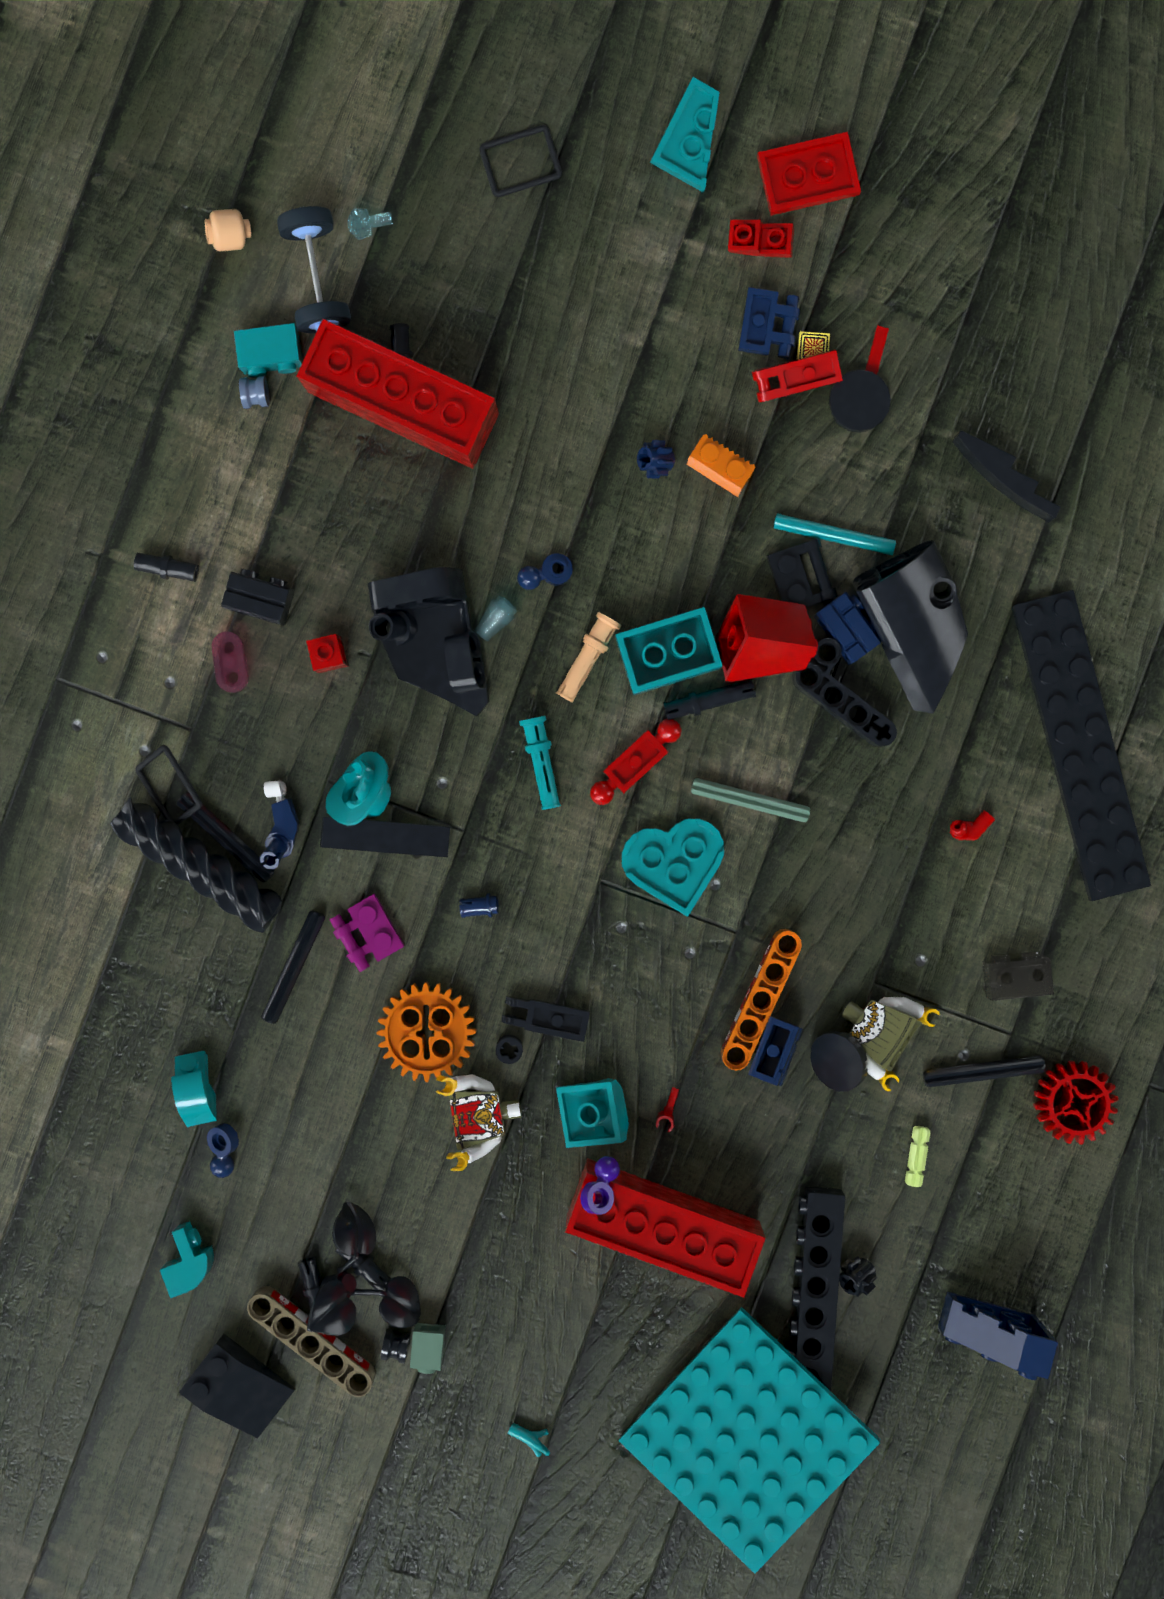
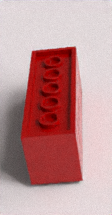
M322 319L296 375L308 393L474 469L499 415L495 398Z
M587 1158L567 1213L566 1233L744 1298L766 1239L759 1220L620 1170L615 1180L609 1182V1186L614 1193L612 1208L602 1215L588 1213L582 1207L580 1200L581 1192L587 1183L597 1181L598 1177L595 1174V1164L597 1161ZM595 1193L593 1194V1202L596 1198Z

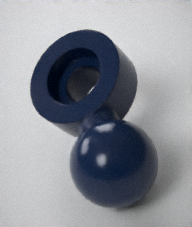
M552 554L544 560L539 569L534 566L521 568L517 575V581L526 590L537 588L542 580L551 585H562L571 577L572 563L563 554ZM553 564H560L563 568L562 573H554L552 570Z
M221 1123L209 1130L207 1142L212 1152L216 1154L210 1162V1170L214 1176L225 1178L234 1170V1160L229 1154L237 1149L239 1138L232 1126Z

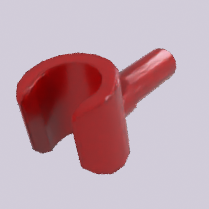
M672 1087L664 1111L659 1112L656 1116L657 1129L662 1119L670 1121L668 1132L674 1128V1116L672 1113L679 1089Z

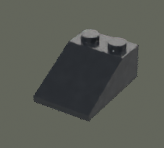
M223 1333L179 1393L203 1412L258 1439L295 1391V1388Z

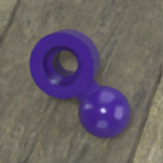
M604 1156L596 1162L595 1174L598 1177L597 1181L587 1183L582 1189L580 1200L582 1207L588 1213L602 1215L607 1213L613 1206L614 1193L609 1186V1182L615 1180L620 1172L619 1163L613 1157ZM595 1193L596 1198L593 1202V1194Z

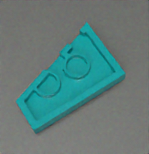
M692 77L650 163L697 190L704 192L720 92Z

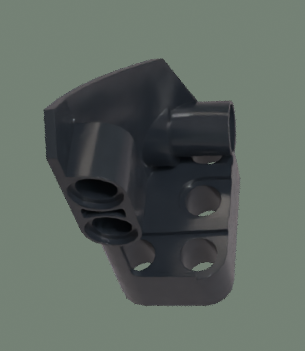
M929 540L861 573L853 580V585L883 643L881 645L913 709L933 714L954 673L965 645L968 631L959 603L956 584L935 542ZM938 582L948 583L945 591L940 593L933 591L934 586Z
M438 567L369 582L367 584L371 610L374 613L369 622V631L374 639L382 641L398 679L437 695L474 716H479L490 701L480 641L477 634L472 631L463 570ZM388 621L390 623L389 633H387L386 631V625Z

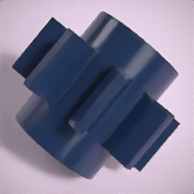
M652 440L651 443L644 442V447L637 454V464L640 471H647V478L659 479L660 476H668V471L673 468L675 463L673 449L665 447V440Z

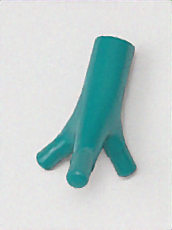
M512 1423L507 1434L527 1444L534 1451L536 1457H540L542 1453L545 1456L550 1455V1451L538 1439L548 1435L547 1429L529 1431Z

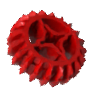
M1069 1060L1067 1070L1062 1064L1058 1063L1056 1064L1057 1074L1047 1070L1045 1073L1050 1078L1048 1082L1042 1079L1038 1080V1084L1044 1087L1043 1091H1034V1096L1042 1100L1033 1104L1036 1110H1043L1036 1116L1037 1120L1045 1122L1043 1129L1047 1132L1053 1130L1052 1136L1055 1139L1059 1140L1063 1136L1064 1141L1068 1144L1072 1143L1074 1137L1078 1144H1084L1085 1135L1089 1140L1095 1141V1131L1102 1135L1106 1134V1130L1102 1126L1104 1123L1108 1125L1114 1124V1121L1108 1116L1109 1113H1118V1109L1111 1106V1103L1119 1100L1118 1096L1110 1094L1116 1087L1112 1083H1106L1109 1076L1104 1072L1099 1074V1067L1095 1065L1088 1069V1063L1085 1061H1080L1077 1066L1074 1061ZM1087 1079L1095 1088L1091 1090H1078L1071 1080ZM1061 1087L1062 1097L1057 1102H1054L1055 1094ZM1074 1095L1081 1099V1102H1078L1079 1106L1077 1109L1071 1106V1103H1074L1072 1101ZM1098 1102L1094 1114L1090 1117V1107ZM1073 1114L1080 1124L1073 1126L1062 1124L1057 1119V1116Z

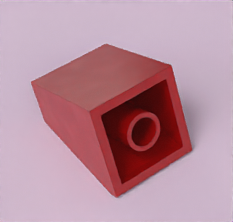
M743 594L736 595L715 638L723 665L725 681L729 682L805 670L811 658L815 657L818 650V642L812 630V621L804 604Z

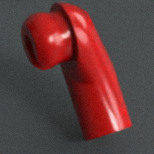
M983 810L973 822L953 821L950 825V834L957 840L975 841L981 837L995 819Z

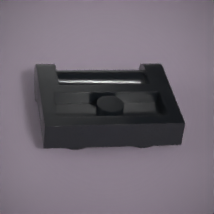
M819 538L767 555L766 558L781 601L804 604L807 608L839 597L836 588H832L820 552L822 545ZM806 553L809 554L821 591L815 595L812 594L800 555Z

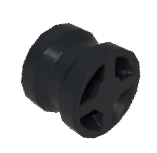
M387 1328L381 1351V1360L387 1361L393 1358L397 1359L399 1363L405 1364L411 1333L397 1334L393 1329Z

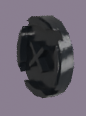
M856 370L847 372L842 376L843 381L836 382L830 391L829 409L834 417L833 419L842 428L851 432H866L881 424L889 412L891 401L889 389L882 378L871 371Z
M831 1030L815 1040L811 1047L810 1059L813 1070L822 1083L830 1089L844 1092L850 1091L864 1081L868 1072L865 1063L867 1056L857 1039L844 1031L840 1033L836 1030Z

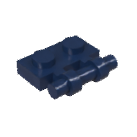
M748 287L738 351L769 355L770 345L777 344L779 346L778 357L789 359L791 348L795 346L796 336L793 333L795 321L799 319L800 309L798 308L799 297L787 295L786 305L777 304L779 292ZM775 317L783 318L781 333L773 331Z

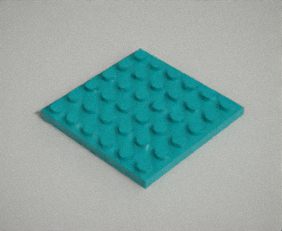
M741 1307L620 1436L618 1441L755 1574L880 1444L881 1439Z

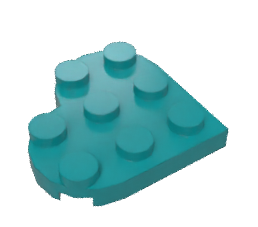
M684 819L675 824L668 833L657 828H644L634 833L626 841L621 853V865L626 876L635 885L688 917L721 864L724 856V841L720 832L711 823L701 819Z

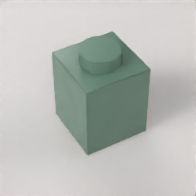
M415 1324L412 1335L410 1368L417 1369L419 1373L432 1374L435 1373V1370L441 1371L444 1358L446 1325Z

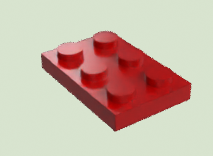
M848 132L761 151L757 154L770 216L859 196L861 193Z

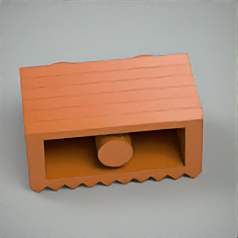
M707 434L701 437L687 462L688 466L737 497L755 470L754 464L750 465V462L745 461L744 457L739 458V454L734 455V451H729L728 447L724 448L723 444L719 445L718 441H713V437L708 438Z

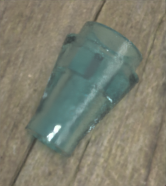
M499 595L495 600H491L481 621L474 630L483 639L489 641L496 633L515 619L514 615L518 610L508 600Z

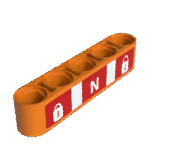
M780 929L773 935L722 1045L721 1058L726 1067L731 1070H742L748 1065L801 951L802 943L800 937L789 929ZM786 935L792 936L794 939L793 948L786 952L781 951L778 945L779 940ZM773 963L779 964L782 970L780 976L776 979L767 978L766 968ZM760 991L768 993L769 996L767 1004L762 1007L753 1004L754 995ZM747 1019L756 1022V1029L751 1034L740 1032L741 1023ZM734 1047L743 1050V1057L738 1062H731L727 1059L728 1051Z

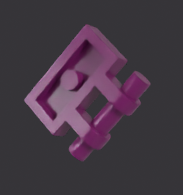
M376 894L347 909L353 919L349 923L345 924L340 914L330 919L335 929L333 933L336 939H341L349 953L347 957L350 963L354 962L359 972L370 967L364 957L366 954L372 952L377 962L405 946ZM357 928L367 943L360 948L351 934Z

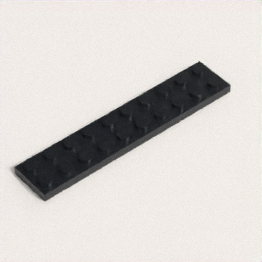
M1074 590L1012 606L1014 619L1088 900L1096 901L1149 887L1151 882Z

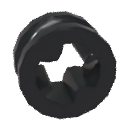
M510 1034L502 1036L496 1044L497 1058L505 1064H513L519 1061L523 1053L520 1039ZM509 1042L511 1046L516 1045L518 1047V1050H514L516 1055L510 1057L508 1053L502 1054L503 1044Z

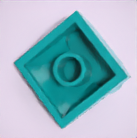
M607 1078L596 1082L556 1087L566 1148L615 1144L627 1140L629 1122L623 1089L616 1079Z

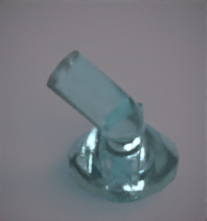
M354 208L348 217L347 223L350 233L358 240H363L366 237L372 236V228L390 225L393 221L390 212L369 216L367 209Z

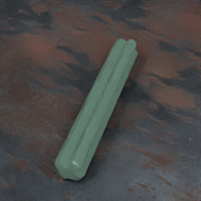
M695 778L692 783L691 793L800 822H807L809 819L810 807L699 778Z

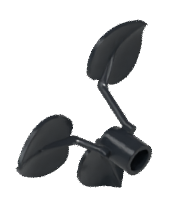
M344 1202L340 1213L335 1219L332 1237L338 1251L345 1256L352 1255V1258L345 1265L337 1268V1274L326 1276L322 1280L321 1288L310 1310L307 1331L332 1336L343 1335L349 1332L356 1319L355 1304L349 1299L354 1295H377L383 1297L379 1304V1313L386 1323L397 1328L414 1326L420 1320L421 1308L418 1291L410 1279L404 1276L393 1277L388 1280L385 1291L356 1288V1279L347 1270L359 1259V1254L367 1255L373 1251L376 1244V1230L370 1216L361 1207L352 1202Z

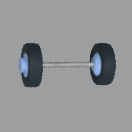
M308 206L282 213L277 219L280 236L287 240H306L317 303L301 307L295 312L297 329L304 333H316L322 319L342 328L347 326L351 322L348 304L339 301L323 302L312 239L324 236L333 230L334 222L331 211L325 207Z

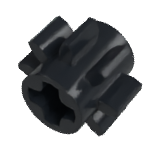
M857 1256L853 1261L848 1258L840 1265L842 1272L839 1276V1282L843 1290L848 1294L859 1297L864 1293L867 1296L876 1287L873 1283L877 1279L876 1270L867 1259Z

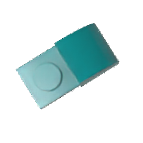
M199 1051L175 1056V1076L171 1077L175 1104L183 1122L187 1127L217 1121L216 1094L209 1084L208 1056L206 1052Z
M190 1221L178 1225L172 1231L181 1257L166 1262L160 1269L170 1298L196 1288L207 1276L213 1265L214 1251L212 1245L200 1249V1234L196 1228H192Z

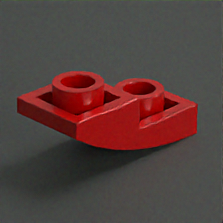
M730 220L728 251L752 256L792 258L793 223L762 224L761 220Z

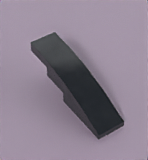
M959 431L952 442L972 467L994 488L1023 509L1046 522L1056 518L1061 506L1034 494L1039 482L1011 469L1016 459L1015 456L968 433Z
M322 816L320 847L448 857L450 827L362 820L356 825L346 826L340 824L332 817Z

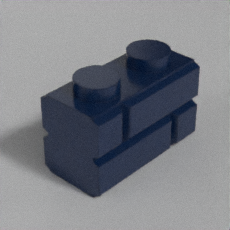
M845 592L816 613L814 618L827 636L840 644L841 655L848 665H851L882 641L871 620L867 621L861 613L864 607L855 595L850 597Z
M770 1016L748 1075L776 1086H782L797 1048L795 1042L800 1040L803 1029Z

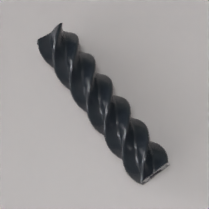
M130 797L122 810L110 823L113 831L122 841L139 847L148 859L164 864L165 868L174 877L189 881L195 891L205 897L213 898L221 909L227 913L239 916L247 927L256 932L264 933L283 907L281 906L282 899L275 891L259 889L252 875L246 872L233 871L226 857L208 854L201 840L194 837H183L179 826L175 822L158 820L154 809L146 803H133Z

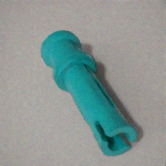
M546 716L519 721L520 726H523L527 742L525 751L528 754L531 753L542 810L561 806L548 749H551L552 743L547 739L544 725Z

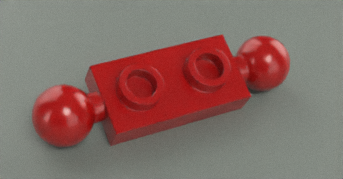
M665 719L658 725L655 736L647 730L603 771L609 779L607 781H598L592 785L590 797L593 802L598 805H606L612 801L614 790L617 787L623 794L668 753L663 745L665 743H673L680 738L682 732L680 724L674 719Z

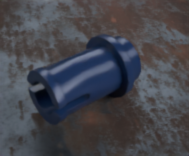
M488 893L486 897L460 898L459 902L462 905H459L462 918L488 915L491 918L493 914L499 913L497 896H491V893Z

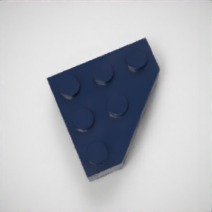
M947 1292L938 1328L947 1341L981 1353V1357L987 1360L1000 1362L1018 1371V1374L1030 1380H1037V1377L1049 1378L1058 1341L1036 1315Z

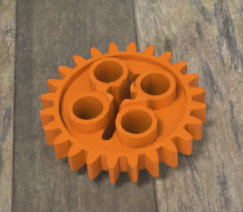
M428 982L424 983L422 990H419L416 983L411 985L410 994L404 988L400 990L401 1000L395 996L390 998L394 1007H383L382 1010L388 1017H380L378 1019L380 1024L385 1025V1028L376 1032L377 1035L385 1037V1040L380 1042L378 1047H388L389 1051L386 1052L383 1058L393 1057L395 1060L391 1068L394 1069L401 1065L403 1067L401 1076H404L408 1071H412L413 1081L418 1078L419 1074H423L425 1082L430 1080L433 1073L436 1078L442 1075L443 1070L451 1076L454 1073L453 1064L459 1068H462L464 1065L459 1057H470L471 1053L465 1049V1046L471 1047L475 1045V1041L468 1038V1035H473L477 1032V1029L468 1027V1024L475 1020V1016H465L470 1005L460 1007L459 1003L463 996L459 995L455 999L451 998L453 988L450 987L445 993H442L441 983H438L434 990H430ZM424 1005L429 1006L428 1028L431 1031L434 1030V1033L431 1034L428 1040L429 1059L424 1057L425 1034L419 1032L425 1026ZM407 1009L415 1010L419 1014V1022L416 1024L407 1023L404 1019V1011ZM445 1009L450 1015L449 1022L446 1024L438 1023L434 1018V1011ZM440 1039L447 1041L450 1045V1052L439 1054L434 1047L435 1041ZM407 1040L416 1041L420 1048L419 1053L414 1055L407 1053L404 1049V1042Z

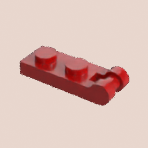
M835 349L751 372L753 381H757L759 392L756 393L758 402H765L843 381ZM778 376L780 387L771 388L769 378Z

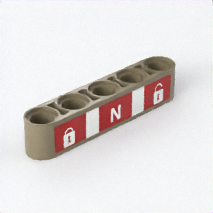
M263 1286L253 1294L247 1305L248 1314L253 1320L348 1394L354 1397H362L369 1393L376 1374L370 1362L336 1336L307 1331L309 1315L276 1289L270 1286ZM264 1298L268 1300L271 1306L270 1309L260 1308L257 1299ZM281 1318H291L294 1321L295 1327H285L281 1322ZM305 1337H315L319 1345L315 1347L308 1345ZM329 1356H340L343 1360V1364H332L329 1360ZM357 1373L363 1374L368 1382L359 1384L354 1380L353 1375Z

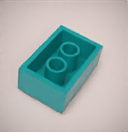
M705 607L615 634L633 696L723 667Z

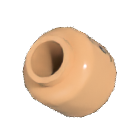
M238 209L214 210L210 213L209 219H205L207 243L212 244L217 251L241 250L245 246L246 238H251L249 219H243Z

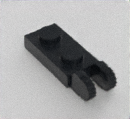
M506 996L505 1004L512 1007L526 1008L528 1013L526 1019L511 1014L502 1015L501 1022L524 1027V1030L584 1042L590 1016L589 1010L530 999L529 1001Z

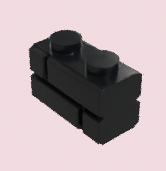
M242 568L240 574L231 571L221 607L284 626L294 596V591L287 588L288 582L274 577H270L269 582L258 579V573Z

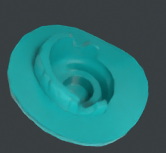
M368 751L359 755L349 765L326 797L327 813L340 824L352 826L360 823L365 817H376L382 814L391 796V787L387 782L389 768L386 760L377 752Z

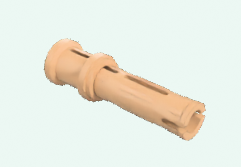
M600 612L596 615L598 619L589 635H584L583 642L585 644L556 694L572 703L600 654H604L609 649L607 644L615 630H620L622 626Z

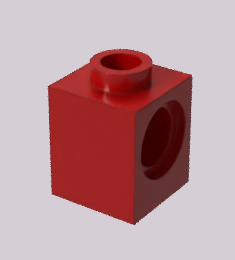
M333 634L306 641L313 671L323 673L348 667L341 636Z

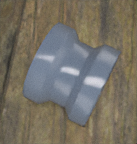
M265 375L258 376L256 380H249L247 377L239 379L240 399L244 409H249L253 405L258 404L262 407H269L270 397Z

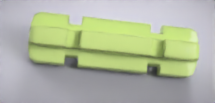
M914 1126L912 1131L914 1142L910 1144L907 1164L909 1171H906L905 1183L912 1187H921L924 1178L922 1171H925L928 1152L926 1142H929L930 1129L923 1126Z

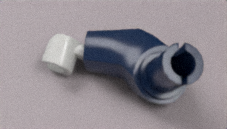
M280 780L264 783L266 797H276L277 803L271 805L275 825L265 841L266 849L260 856L261 863L267 858L265 864H263L267 869H275L282 858L292 853L300 824L291 798L285 799L284 797L286 795V785Z

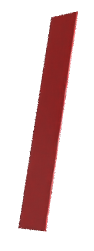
M877 325L865 371H871L877 375L889 328Z

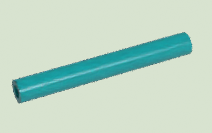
M776 513L773 525L774 529L888 555H893L896 540Z

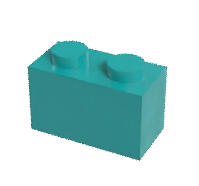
M295 323L234 331L238 368L244 375L248 374V377L257 378L258 376H266V372L278 370V373L288 374L296 372V368L301 367L303 362L301 337Z

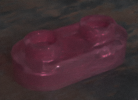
M232 632L219 633L212 641L216 681L222 690L237 693L247 686L249 680L244 643L238 635ZM232 642L234 650L231 653H226L225 645ZM236 672L238 674V681L232 684L229 681V675Z

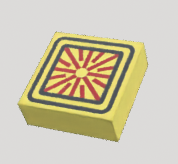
M800 331L798 334L797 359L829 351L830 334Z

